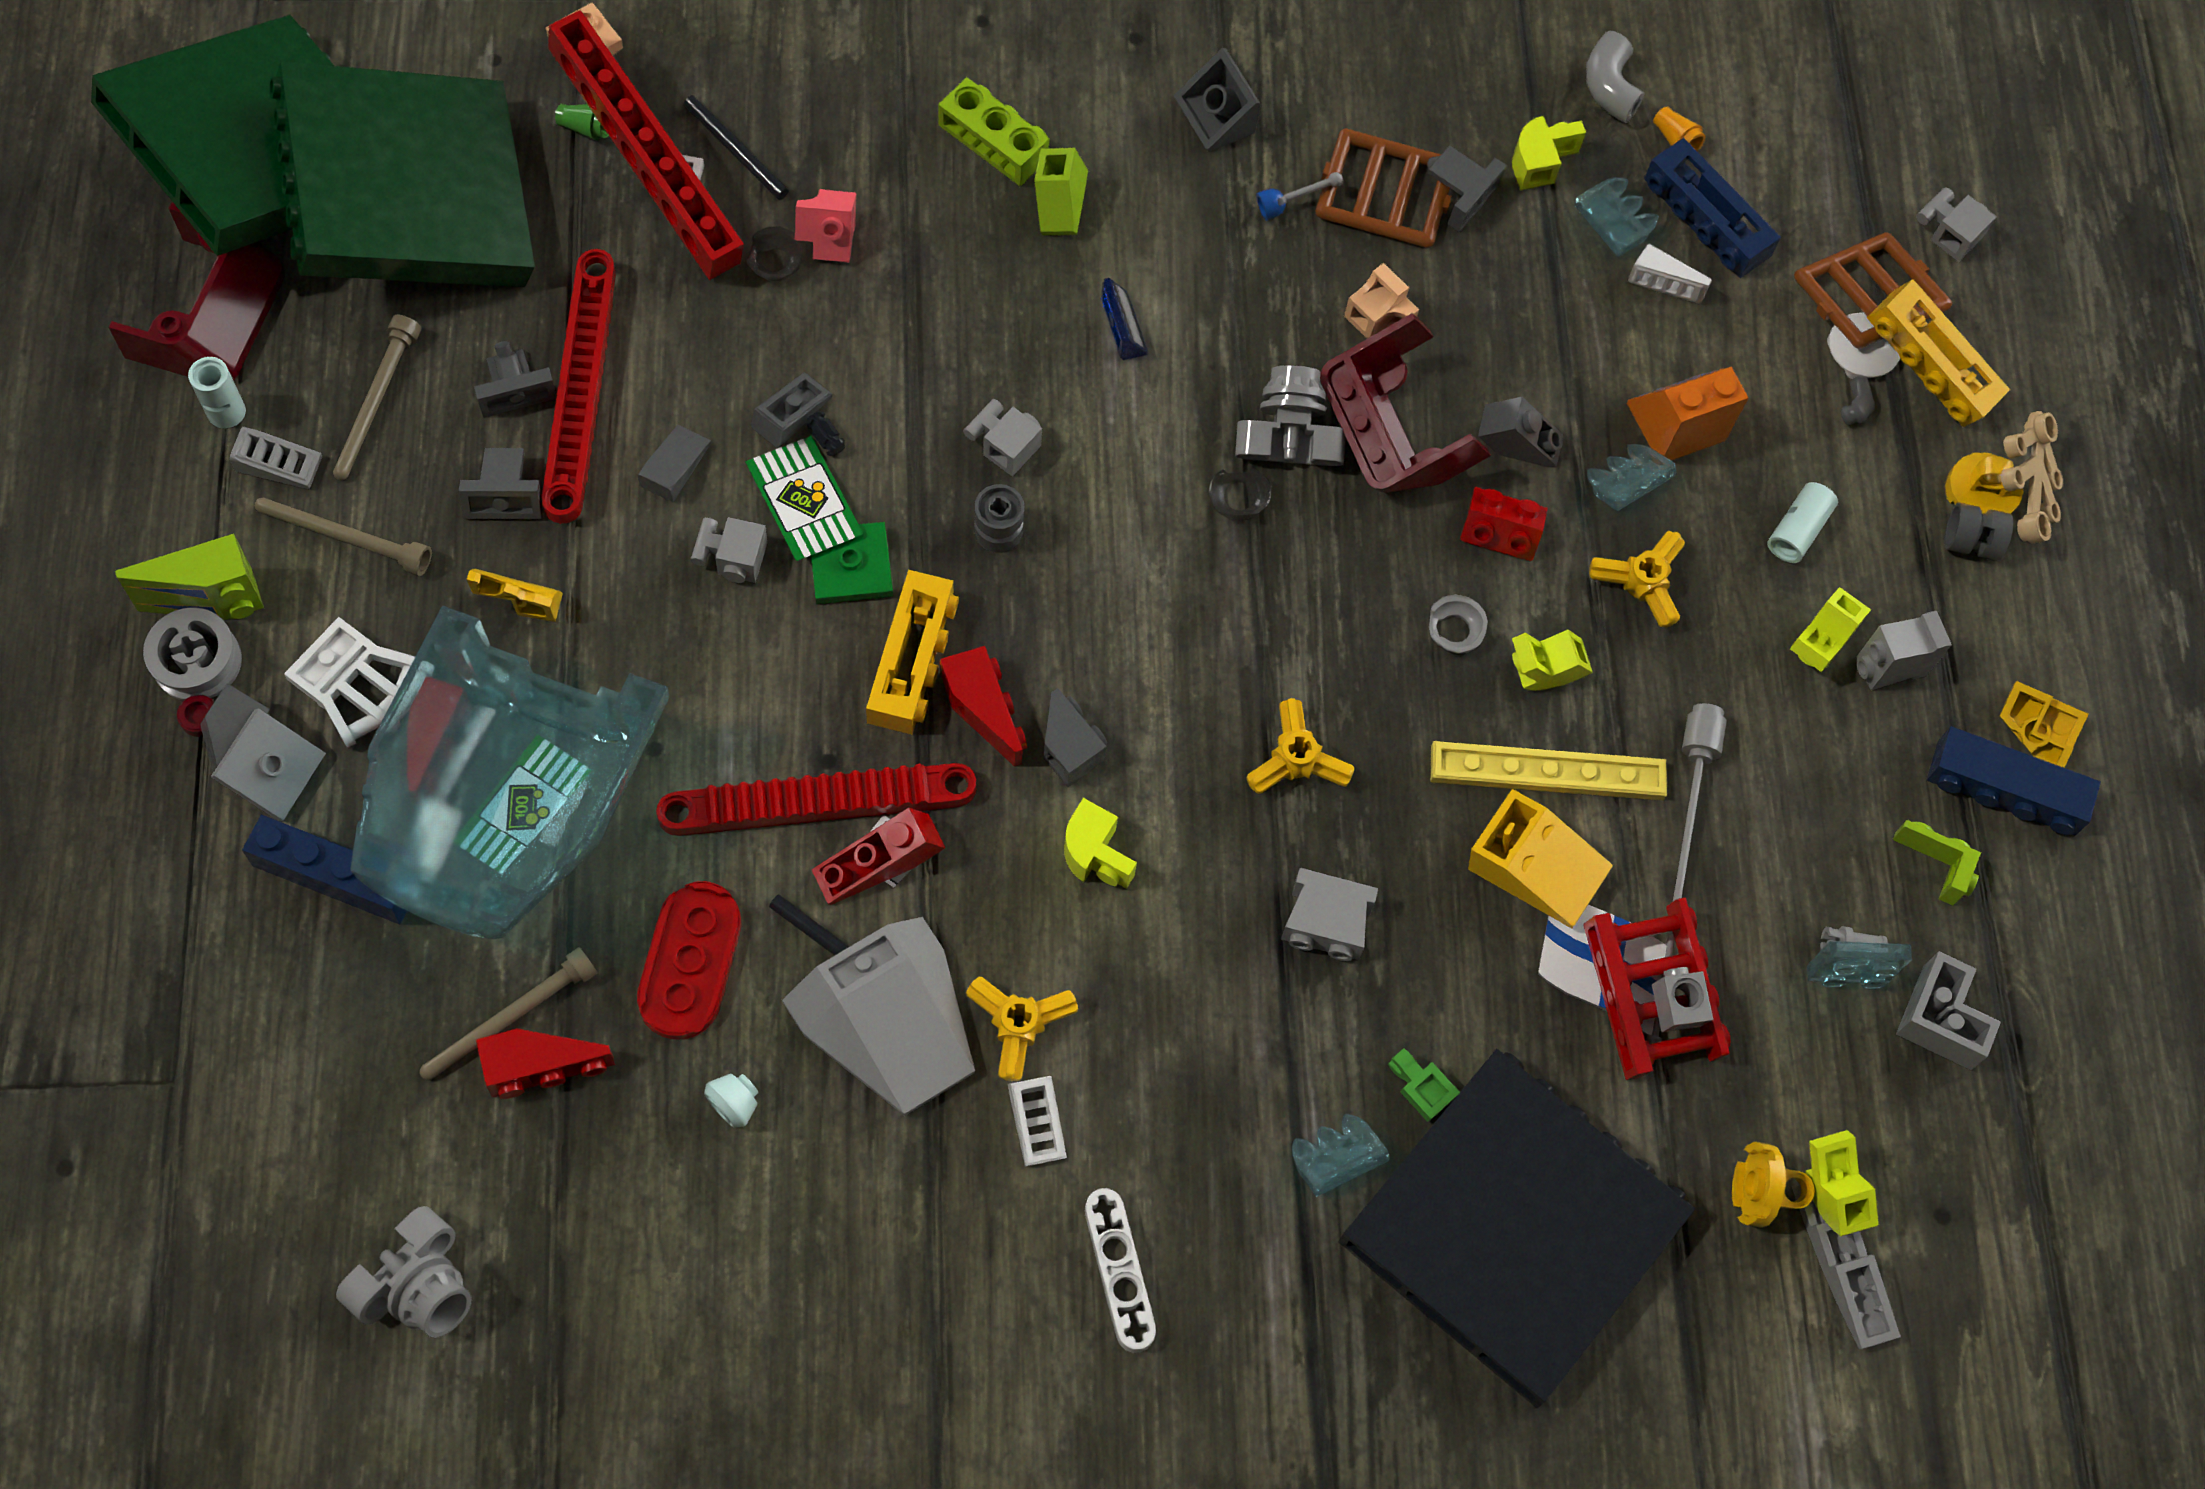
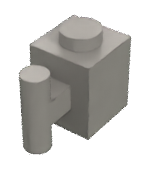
M1943 188L1916 215V218L1922 225H1927L1933 218L1940 223L1931 241L1959 262L1986 235L1996 216L1986 206L1978 203L1969 195L1954 208L1949 204L1954 198V193L1949 188Z
M992 399L963 430V433L968 439L974 441L984 432L986 435L984 436L983 455L1013 477L1041 447L1042 427H1040L1039 422L1032 415L1021 413L1015 407H1012L1001 419H998L997 416L1004 408L999 401Z
M728 517L723 534L719 535L715 534L718 522L712 518H703L690 561L693 564L704 566L708 554L716 555L718 575H722L725 579L735 583H743L744 581L756 583L768 543L766 526Z

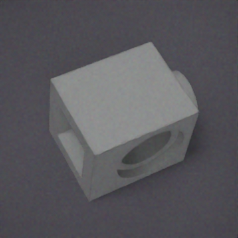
M1688 967L1666 970L1663 972L1664 977L1652 984L1661 1032L1697 1028L1713 1020L1703 971L1689 973ZM1676 989L1686 994L1688 998L1687 1007L1681 1006L1676 1001Z

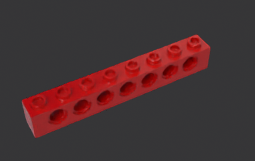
M579 10L549 25L548 49L707 278L711 280L741 264L744 243L583 12Z

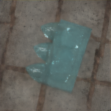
M1625 178L1607 179L1577 196L1574 206L1617 257L1646 241L1648 234L1653 231L1658 221V215L1646 213L1635 216L1642 206L1643 197L1631 195L1619 198L1626 190L1628 180Z
M1629 444L1627 452L1630 459L1609 456L1607 458V465L1611 472L1603 469H1588L1587 478L1593 486L1594 496L1619 511L1677 475L1675 463L1648 446Z
M1345 1114L1342 1119L1343 1136L1332 1128L1319 1127L1317 1132L1318 1148L1307 1140L1294 1139L1292 1154L1297 1171L1316 1197L1389 1161L1388 1150L1363 1119Z

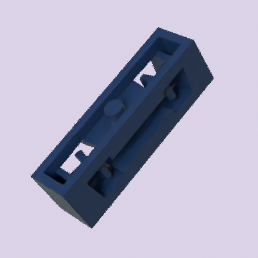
M1682 138L1651 160L1644 177L1651 191L1659 195L1672 208L1673 213L1689 225L1696 233L1698 239L1703 244L1708 245L1720 257L1723 265L1732 270L1740 279L1773 255L1781 236L1685 138ZM1687 159L1702 173L1700 178L1685 163ZM1744 216L1758 232L1753 233L1747 227V224L1741 221V218Z

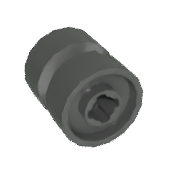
M994 484L983 489L975 500L974 535L977 542L984 549L991 552L1003 553L1012 550L1019 544L1023 536L1024 501L1021 494L1014 488L1005 484Z
M1960 502L1956 503L1947 522L1944 547L1946 550L1962 554H1969L1972 550H1975L1977 557L2001 561L2011 540L2013 516L2010 513L1992 509L1983 514L1978 506Z

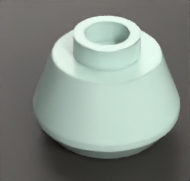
M730 1073L709 1081L706 1084L704 1095L733 1128L747 1125L758 1104L754 1096L759 1092L744 1074L736 1078Z

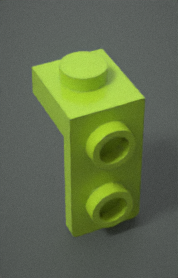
M1906 820L1895 832L1893 840L1951 866L1939 900L1953 906L1964 895L1969 897L1979 878V875L1975 874L1974 870L1981 852L1970 848V845L1961 839L1947 838L1934 832L1925 823Z

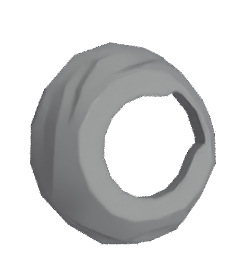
M1454 594L1444 596L1433 604L1430 612L1429 629L1432 639L1438 646L1446 651L1462 654L1474 650L1482 643L1486 634L1488 620L1485 611L1479 603L1469 597ZM1448 617H1459L1468 624L1469 636L1461 642L1449 641L1438 635L1437 622L1443 621Z

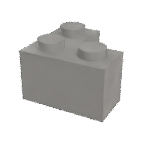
M1939 951L1923 966L1896 1035L1972 1070L1988 1057L2001 1021L1963 1004L1977 969Z

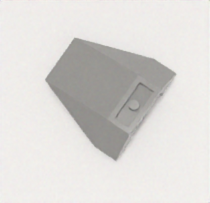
M923 917L887 924L816 966L782 1000L802 1034L904 1116L975 1073L945 952Z

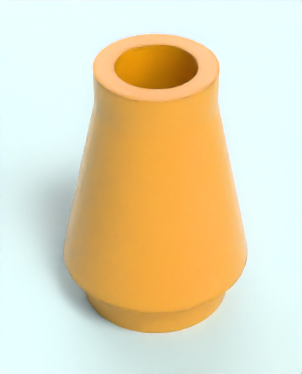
M1669 107L1659 110L1653 119V123L1660 129L1671 146L1685 138L1698 151L1705 141L1706 136L1702 132V126L1672 111Z

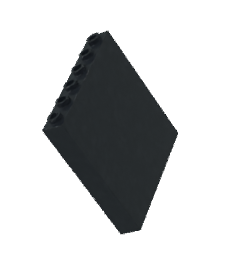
M1496 1049L1347 1228L1338 1243L1535 1408H1538L1549 1398L1690 1217L1695 1208L1688 1203L1689 1198L1684 1192L1673 1185L1667 1186L1655 1176V1170L1648 1163L1639 1158L1633 1159L1622 1150L1623 1146L1616 1137L1608 1132L1601 1133L1591 1125L1589 1117L1580 1108L1574 1105L1568 1106L1556 1096L1555 1089L1549 1083L1542 1079L1536 1080L1523 1070L1524 1065L1517 1057L1508 1052L1502 1053L1499 1049Z

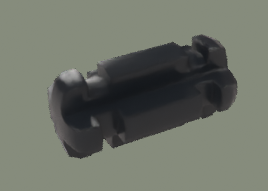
M817 411L807 418V428L813 430V436L823 449H827V455L835 456L845 449V440L839 438V432L829 419L824 418L825 413Z

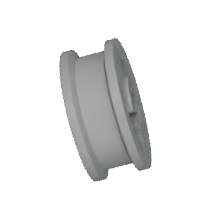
M183 608L162 617L149 631L143 649L146 667L159 686L168 695L181 701L194 695H204L209 698L218 696L226 684L231 685L234 682L242 661L239 643L224 620L217 614L202 608ZM204 635L218 640V650L215 658L212 656L214 654L203 638ZM171 652L174 654L171 655L184 674L180 675L168 671V659Z

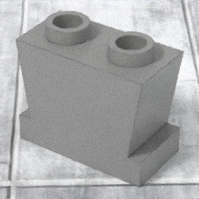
M1938 612L1925 613L1920 618L1884 624L1877 628L1857 655L1858 672L1863 679H1866L1871 691L1909 678L1917 679L1929 674L1952 645Z
M1300 868L1292 892V896H1296L1298 899L1285 926L1281 940L1289 941L1290 946L1299 950L1309 951L1315 948L1326 951L1330 957L1337 960H1359L1365 943L1366 915L1369 916L1373 909L1378 888Z

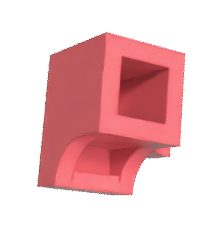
M820 189L819 194L813 199L797 200L795 240L813 242V259L850 262L855 229L856 193Z

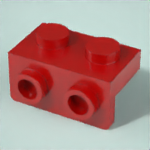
M1475 487L1460 539L1466 543L1532 561L1544 531L1548 508L1540 506L1532 500H1519L1505 496L1495 489Z

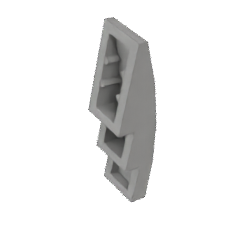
M1800 1184L1792 1186L1796 1201L1801 1195ZM1813 1200L1808 1206L1799 1209L1822 1271L1858 1348H1867L1901 1337L1874 1254L1867 1255L1860 1231L1839 1236L1823 1220Z

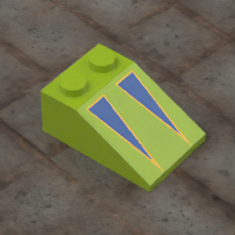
M234 534L115 571L117 579L137 611L169 614L183 608H202L217 614L223 620H228L231 618H245L253 614L254 611L264 608L252 568Z

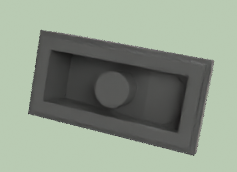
M804 372L754 409L751 427L778 448L807 422L806 420L810 415L816 413L832 398V393Z
M677 425L639 472L638 480L640 487L668 501L674 502L711 445V440Z

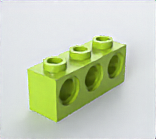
M966 77L938 104V125L1017 185L1021 186L1037 171L1040 149L1049 148V138L1040 127L1032 126L1021 118L1013 107L1004 105L994 98L985 86L977 85Z

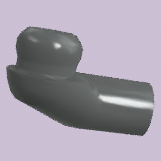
M1866 376L1856 377L1849 382L1854 400L1851 402V405L1844 406L1841 409V416L1846 425L1851 426L1856 422L1859 424L1865 422L1874 410L1875 402Z

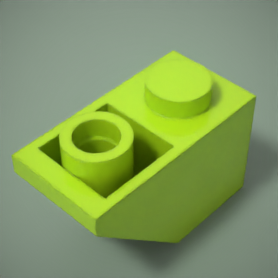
M1075 148L1040 149L1035 176V189L1040 232L1042 235H1077L1088 169Z

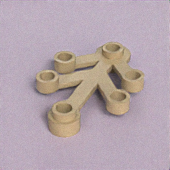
M2041 411L2032 412L2029 415L2028 421L2024 426V432L2006 436L2004 439V450L2009 458L2026 455L2027 447L2032 445L2031 457L2020 466L2004 469L2001 473L2002 484L2006 491L2022 489L2025 481L2029 479L2027 514L2018 521L2017 530L2021 540L2028 541L2031 544L2048 541L2051 537V524L2059 522L2061 518L2060 507L2055 500L2053 491L2062 489L2063 478L2057 467L2050 445L2051 442L2057 440L2058 427L2051 413H2043Z

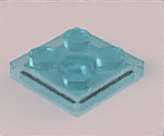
M1830 941L1807 965L1808 981L1821 982L1822 986L1841 987L1846 985V983H1861V986L1866 989L1885 987L1912 961L1911 944Z

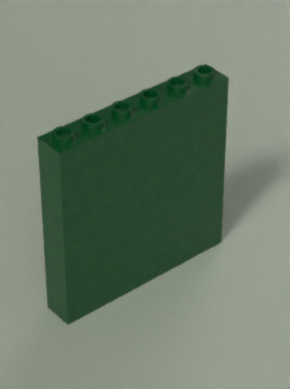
M291 15L92 75L91 103L217 256L293 229V227H288L286 222L289 195L282 192V175L285 171V166L283 162L278 161L277 148L281 136L280 131H275L273 126L276 99H270L269 81L271 76H276L280 61L334 65L329 56L324 51H321L310 38L307 30L301 27Z
M280 61L276 76L270 77L269 96L270 99H276L273 126L275 131H280L281 139L278 141L277 155L278 161L283 162L285 166V171L282 175V192L289 195L286 222L288 227H293L294 236L291 238L290 252L291 258L298 262L299 275L526 287L535 264L504 81Z

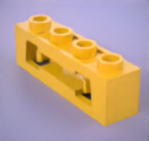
M1913 279L1892 291L1867 317L1875 327L1876 332L1888 341L1899 354L1900 359L1910 366L1923 381L1926 389L1941 401L1948 409L1950 416L1963 427L1985 417L2010 390ZM1916 303L1931 317L1932 321L1930 323L1925 321L1926 317L1924 315H1919L1915 310L1914 305ZM1974 366L1988 384L1982 386L1975 378L1977 375L1974 372H1970L1967 368Z
M908 570L867 703V724L913 735L916 722L923 723L928 707V700L923 699L927 687H934L939 665L934 664L937 652L944 653L949 631L944 630L947 618L954 619L959 602V596L953 595V580ZM914 605V623L925 626L911 672V692L907 696V681L897 679L911 633V612ZM930 612L934 613L932 619L929 618ZM889 685H892L890 694H887Z

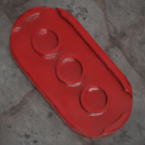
M696 881L686 884L684 888L679 889L677 892L674 891L669 895L661 907L638 987L637 1003L645 1024L662 1037L674 1040L692 1038L704 1032L718 1015L742 926L741 914L736 901L725 888L718 884L707 881Z

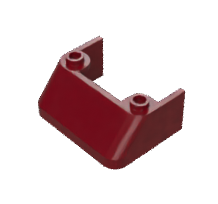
M171 202L168 209L183 241L202 246L206 251L214 253L176 205ZM256 242L217 257L190 314L179 311L163 312L153 320L148 332L111 321L108 328L126 359L188 377L189 369L194 362L204 357H216L226 364L232 379L235 380L283 283L285 271L280 259L261 243Z
M1413 313L1329 360L1323 366L1320 374L1323 389L1343 428V432L1367 483L1375 490L1383 493L1440 485L1491 456L1489 450L1471 433L1443 449L1428 448L1415 455L1387 396L1399 389L1406 381L1407 367L1402 355L1434 338L1432 332Z

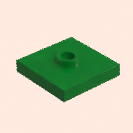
M885 522L859 524L863 535L811 555L816 604L893 597Z

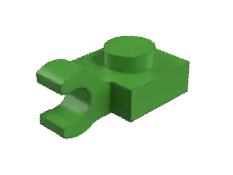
M1405 1048L1387 1064L1399 1078L1408 1083L1400 1093L1427 1122L1460 1093L1433 1062L1423 1070Z

